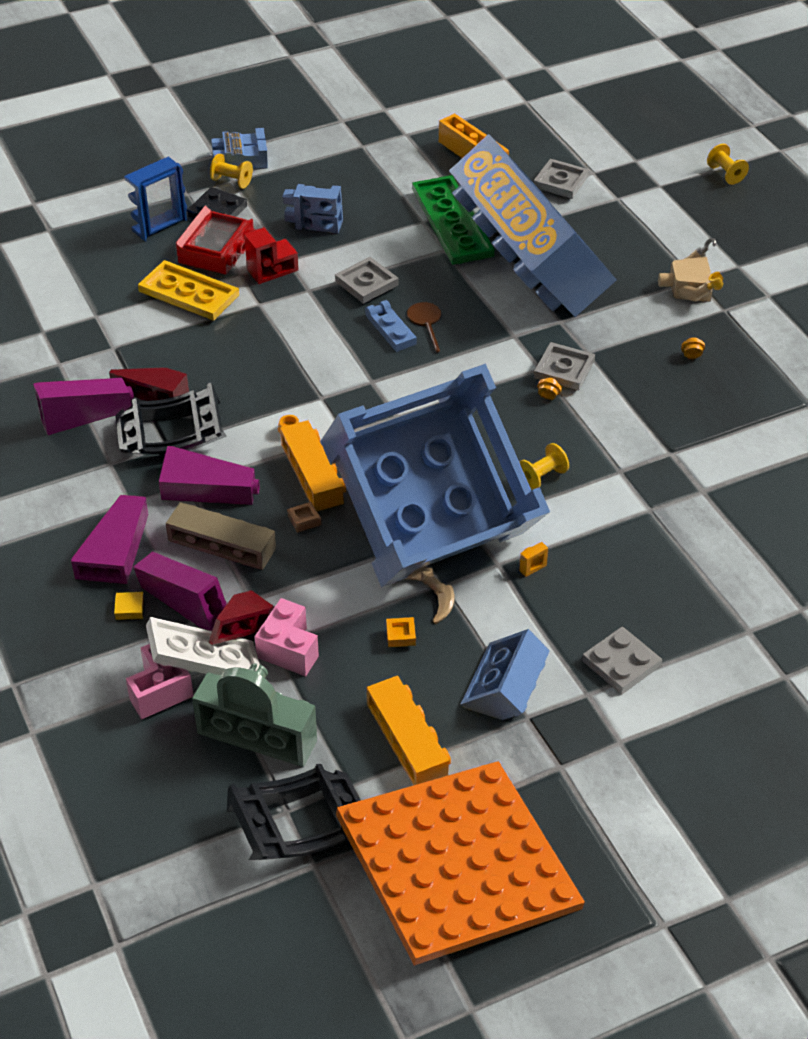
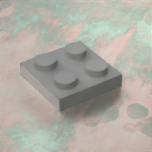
M550 159L534 179V184L544 192L573 199L588 178L589 169Z
M371 257L335 274V282L363 304L399 285V278Z
M550 342L534 370V378L539 380L553 378L560 386L579 391L595 362V354Z
M622 626L583 654L582 662L622 695L661 667L662 658Z

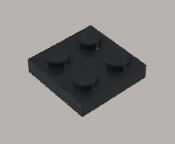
M210 187L187 209L188 216L195 219L206 205L211 211L237 217L247 207V199Z

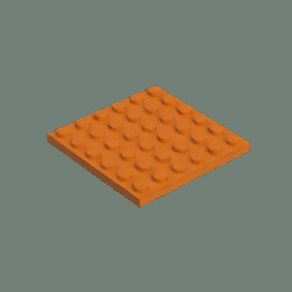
M499 761L337 807L336 816L414 966L583 909L585 901Z

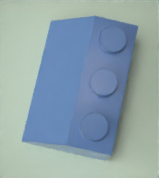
M529 629L490 642L461 705L466 709L501 720L521 715L527 708V702L532 691L536 688V681L540 672L545 667V661L550 650Z

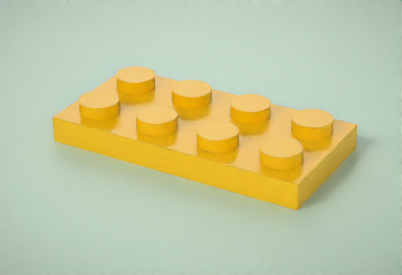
M165 260L138 284V290L141 293L213 321L239 296V288Z

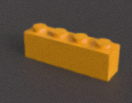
M455 113L439 120L438 142L461 158L487 136ZM499 144L501 148L509 155V150L501 144Z
M309 420L280 427L281 446L309 502H312L316 511L344 504L343 493H346L343 478L338 477L336 465H330L320 443L318 430L312 428Z
M398 675L368 686L367 706L412 784L417 785L448 776L449 765L451 764L450 755L446 748H441L435 729L427 725L421 706L415 705L409 686L407 684L403 685Z

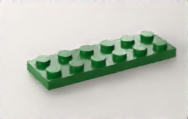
M453 175L412 182V191L452 265L494 257L495 249L487 235L472 219L474 212L471 211L469 213L452 194L459 187Z

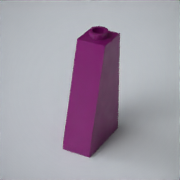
M122 378L38 382L33 384L40 419L47 435L115 416L122 408L126 411L131 406V400L134 399L132 388L130 386L126 387Z
M167 446L159 478L161 500L253 505L254 495L259 494L260 481L255 479L254 468Z
M120 495L72 557L71 563L75 579L121 584L128 583L149 515L146 497Z
M153 551L133 566L141 588L201 629L213 630L217 617L227 605L217 577Z

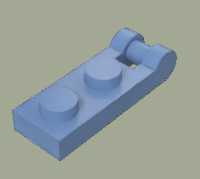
M387 300L380 302L375 307L373 305L365 307V314L368 320L396 352L417 344V337L391 309V305Z

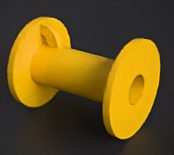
M724 143L718 144L709 152L707 165L713 169L721 166L726 171L725 180L728 184L734 185L741 182L748 173L749 164L745 160H732L729 157L730 147Z
M218 153L211 162L210 177L213 181L219 180L223 175L238 179V186L245 189L252 178L253 166L249 161L235 166L225 163L224 155Z
M555 443L548 444L545 448L546 456L534 464L527 460L519 461L531 490L539 488L541 486L540 477L553 469L561 474L569 470L568 457L559 445Z

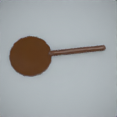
M428 302L413 304L407 311L408 319L416 325L427 326L434 349L439 353L440 349L431 325L439 321L441 310L438 306Z

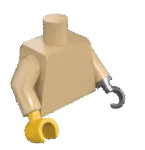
M710 238L704 243L703 248L698 247L688 257L673 261L670 273H659V287H671L673 297L676 299L693 302L711 301L713 289L720 290L723 287L721 273L717 271L711 274L708 259L705 257L706 252L709 250V244L713 242L712 245L715 247L716 240Z

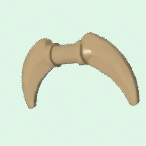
M424 566L416 569L406 579L422 581L434 590V593L438 596L439 603L437 614L433 619V622L437 624L446 618L453 608L455 601L453 587L449 584L445 585L436 579L430 567Z

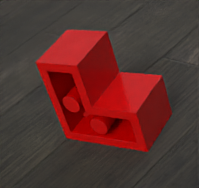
M265 227L244 234L247 271L258 284L299 271L298 253L286 239L276 242Z

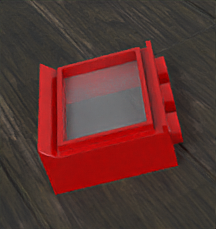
M205 205L176 242L178 263L227 275L229 270L236 265L241 254L245 253L244 234L256 230L253 225V219L247 220L214 212Z

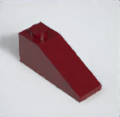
M166 367L111 369L109 372L110 378H122L126 387L130 386L132 388L134 397L141 400H163L189 392L187 374Z
M252 590L234 594L217 617L209 643L215 645L257 633L275 606Z

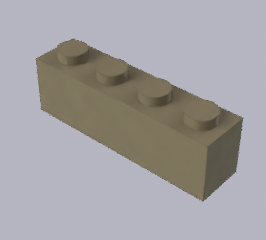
M180 502L166 522L168 541L260 570L265 568L276 550L274 530L198 508L194 505Z

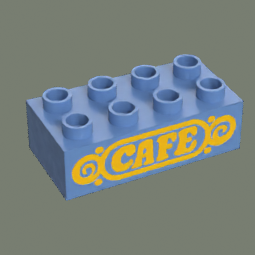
M490 134L482 139L449 170L460 184L452 194L469 213L477 206L480 208L472 216V219L489 238L496 231L500 233L492 244L509 263L519 256L520 260L514 265L513 270L531 290L539 282L542 283L535 292L553 312L563 304L576 317L617 281L537 186Z

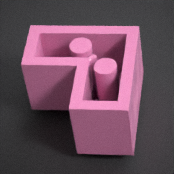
M282 598L278 601L254 636L258 659L307 676L318 659L319 653L318 635L305 631L307 629L306 607Z
M150 644L140 648L144 671L126 678L129 699L141 720L194 696L191 675L187 670L173 666H163L153 662Z

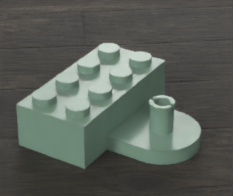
M256 663L251 664L249 669L241 667L228 668L222 675L207 672L192 698L197 734L300 767L305 766L317 743L315 705L305 700H296L275 692L273 686L265 679L268 675L267 669L259 665V668L255 671L257 668Z

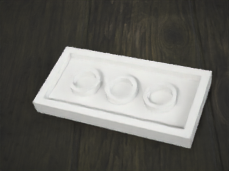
M150 617L146 624L153 662L160 665L182 668L190 672L204 674L209 672L216 675H222L226 669L232 667L249 669L251 664L254 663L257 664L255 671L259 668L260 664L254 642L251 640L236 638L211 645L209 639L212 631Z

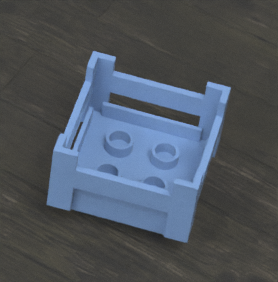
M486 364L462 371L454 380L365 410L363 405L339 413L320 441L330 465L336 463L376 557L371 564L381 588L406 579L416 569L498 539L500 543L522 535L550 513L540 487L531 491L490 394L496 389V386ZM435 400L439 401L438 404L354 432L355 428L381 420L383 418L407 411L409 409L433 402ZM476 410L517 501L513 507L510 504L472 416Z

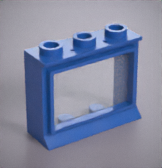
M169 156L124 176L125 181L135 188V191L129 193L128 197L137 206L136 210L131 211V216L139 224L131 228L145 242L148 236L182 220L187 221V205L184 196L185 187L182 179L183 169L179 163H176Z

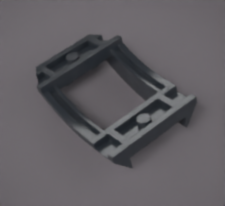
M207 384L206 389L197 393L192 390L163 400L138 401L137 398L132 399V405L126 411L122 408L115 415L119 450L122 453L165 455L167 446L190 451L227 437L222 428L218 406L221 402L213 384ZM193 415L195 434L172 441L146 443L143 421H163Z
M316 764L315 768L280 780L251 783L249 787L237 788L235 784H230L227 792V812H235L253 851L249 860L291 858L319 852L347 841L348 838L336 816L337 807L358 802L361 799L348 774L339 770L331 773L326 771L322 764ZM322 791L340 827L314 837L284 842L269 808L285 805Z

